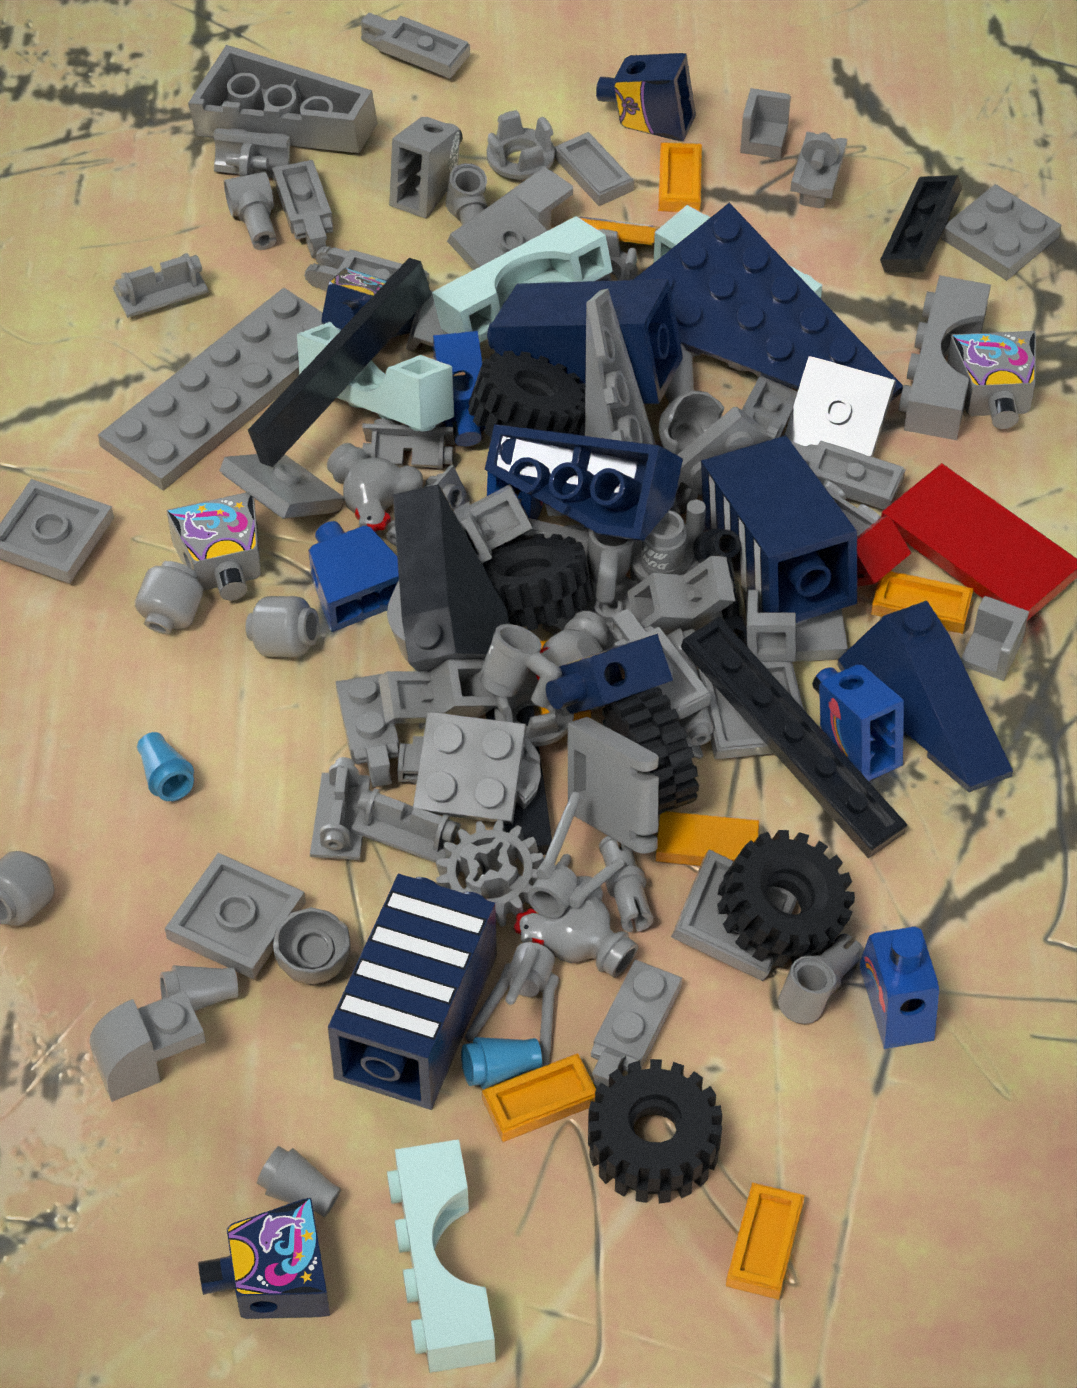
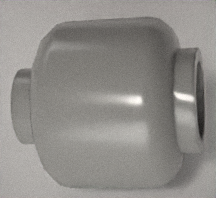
M164 561L162 566H154L148 569L135 599L136 610L145 618L144 624L146 627L158 633L170 634L172 629H185L192 624L203 597V587L197 580L198 574L193 569L173 561Z
M266 596L257 602L253 613L247 616L245 628L248 639L253 641L255 648L262 656L301 657L309 650L311 645L316 643L320 624L316 610L310 608V605L304 598L297 596Z
M11 851L0 859V924L11 926L24 925L51 901L54 894V883L50 869L44 860L23 851Z

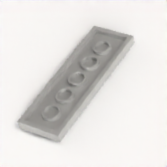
M282 288L99 433L100 447L161 490H165L279 397L299 376L297 334L322 325L321 318L323 312L286 288Z

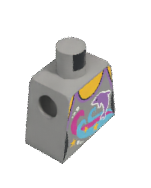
M1035 331L952 334L947 363L954 370L969 378L964 406L966 413L971 416L991 415L992 424L999 429H1007L1016 425L1019 421L1018 414H1025L1031 408L1036 371Z
M246 492L167 510L173 546L183 565L190 567L198 574L197 580L201 583L203 591L218 588L220 596L229 601L243 597L247 592L246 581L257 579L261 575L254 497Z

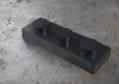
M958 175L924 176L918 178L880 259L885 273L925 271L962 190Z

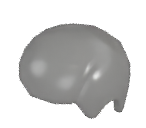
M689 391L673 400L660 417L659 435L663 447L678 455L722 417L724 411L722 403L708 392Z
M310 907L291 913L276 928L274 934L273 950L279 967L294 981L309 985L330 981L342 971L348 961L351 951L348 927L331 912Z

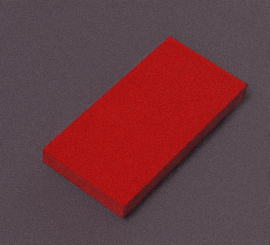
M943 463L938 465L881 513V517L889 516L904 541L966 587L973 588V592L980 597L987 596L1029 611L1028 620L1077 579L1076 557Z

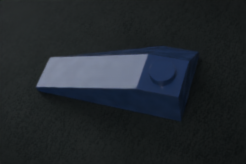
M494 424L485 470L600 535L644 541L674 505L683 458L659 445Z
M928 601L884 615L838 659L837 665L841 671L854 665H864L904 700L903 736L908 734L927 750V758L965 790L972 792L1012 777V767L953 641Z

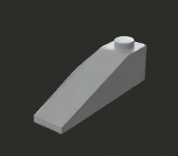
M600 290L586 302L585 436L656 445L609 290Z

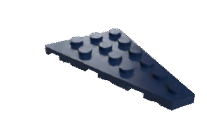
M730 202L633 279L669 280L680 344L686 348V351L697 355L703 353L727 362L731 368L739 371L753 372L758 378L763 376L791 389L792 387L799 389L808 357L811 356L894 379L896 385L891 401L902 393L903 385Z

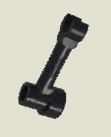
M711 529L705 531L694 542V556L699 563L710 556L727 558L730 577L733 581L735 602L722 610L723 620L747 646V627L744 626L743 618L739 612L732 557L737 555L741 548L740 538L732 530ZM719 541L723 546V551L719 547Z

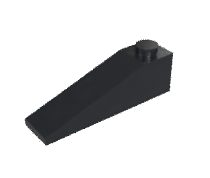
M437 484L393 494L401 615L409 664L416 671H431L447 659H485L496 628L503 624H510L509 611L492 584L485 567L467 538L466 532L442 488Z

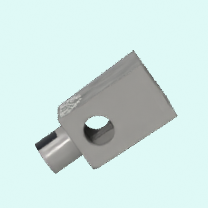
M421 117L392 139L389 206L423 218H427L447 192L450 173L458 165L459 145L463 140V135L456 125L429 117Z

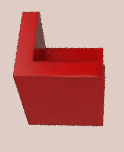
M889 516L879 518L857 536V587L877 583L912 554Z

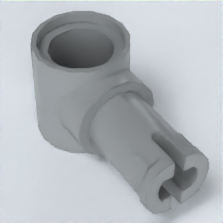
M464 163L457 165L452 169L449 176L446 207L453 216L461 221L462 225L487 208L485 199L487 176L479 166Z
M266 172L224 180V190L230 214L232 217L239 216L240 220L246 224L253 247L257 250H266L274 246L276 234L270 220L271 209L274 208V202Z
M845 933L840 934L834 940V943L820 956H804L794 961L778 998L780 1010L788 1019L796 1023L807 1024L813 1023L820 1018L829 997L841 985V978L861 960L864 950L857 940L846 949L845 947L850 943L852 936Z

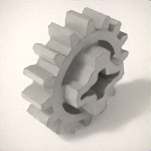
M497 820L493 830H486L482 821L476 822V833L470 835L461 828L458 830L460 839L458 845L446 842L443 845L447 858L437 859L436 865L441 876L437 877L436 880L439 886L462 893L467 891L480 894L488 901L495 902L496 919L502 927L506 926V914L512 912L516 916L518 913H524L522 904L524 902L529 904L528 892L538 879L536 871L544 861L542 853H537L538 848L534 837L524 840L522 827L517 825L507 833L504 830L502 820ZM517 858L524 866L522 876L518 874L515 860ZM460 871L465 875L467 885L465 889L458 882Z

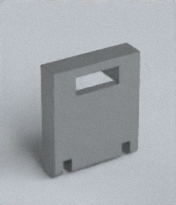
M589 717L569 722L568 801L573 792H578L581 796L574 816L635 852L643 854L657 850L658 839L653 833L658 832L659 777L648 771L658 768V755Z

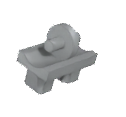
M216 128L214 132V171L245 176L265 171L268 178H273V167L290 164V136L286 134L248 132L245 129Z
M806 132L790 190L800 193L799 204L814 208H824L826 198L832 199L847 148L846 138L833 140L826 132L820 134Z

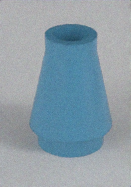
M151 732L144 735L138 741L137 750L141 755L150 792L164 801H176L183 798L191 791L194 785L193 766L166 742L162 734Z
M475 1037L473 1043L462 1046L461 1062L467 1084L469 1086L480 1085L482 1089H486L528 1071L541 1068L542 1053L536 1038L522 1040Z

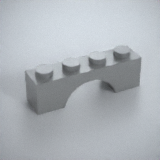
M939 275L935 293L927 291L922 317L929 319L928 323L919 322L914 348L921 349L920 354H911L907 372V379L913 380L912 386H903L899 404V411L907 412L904 431L957 440L969 378L954 370L944 357L949 354L952 334L982 333L991 288L990 284Z

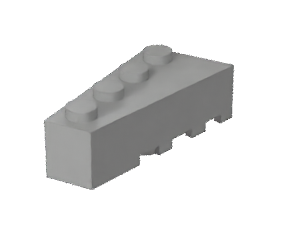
M229 45L225 46L188 102L196 136L214 138L216 128L245 129L248 132L286 134L290 136V146L360 153L378 124L372 90Z

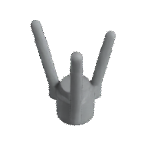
M578 792L571 794L545 859L536 871L538 879L528 892L529 904L536 912L547 918L560 917L568 906L576 909L580 908L588 895L624 866V860L618 858L583 886L578 887L576 875L568 868L571 862L569 854H564L557 865H555L581 796Z
M524 942L518 945L512 962L505 964L499 981L465 1035L467 1041H473L509 985L510 990L506 996V1002L509 1005L516 1002L519 994L532 997L541 991L543 992L539 1045L542 1053V1067L549 1064L554 993L559 982V977L551 973L555 963V956L552 951L543 945L533 942Z

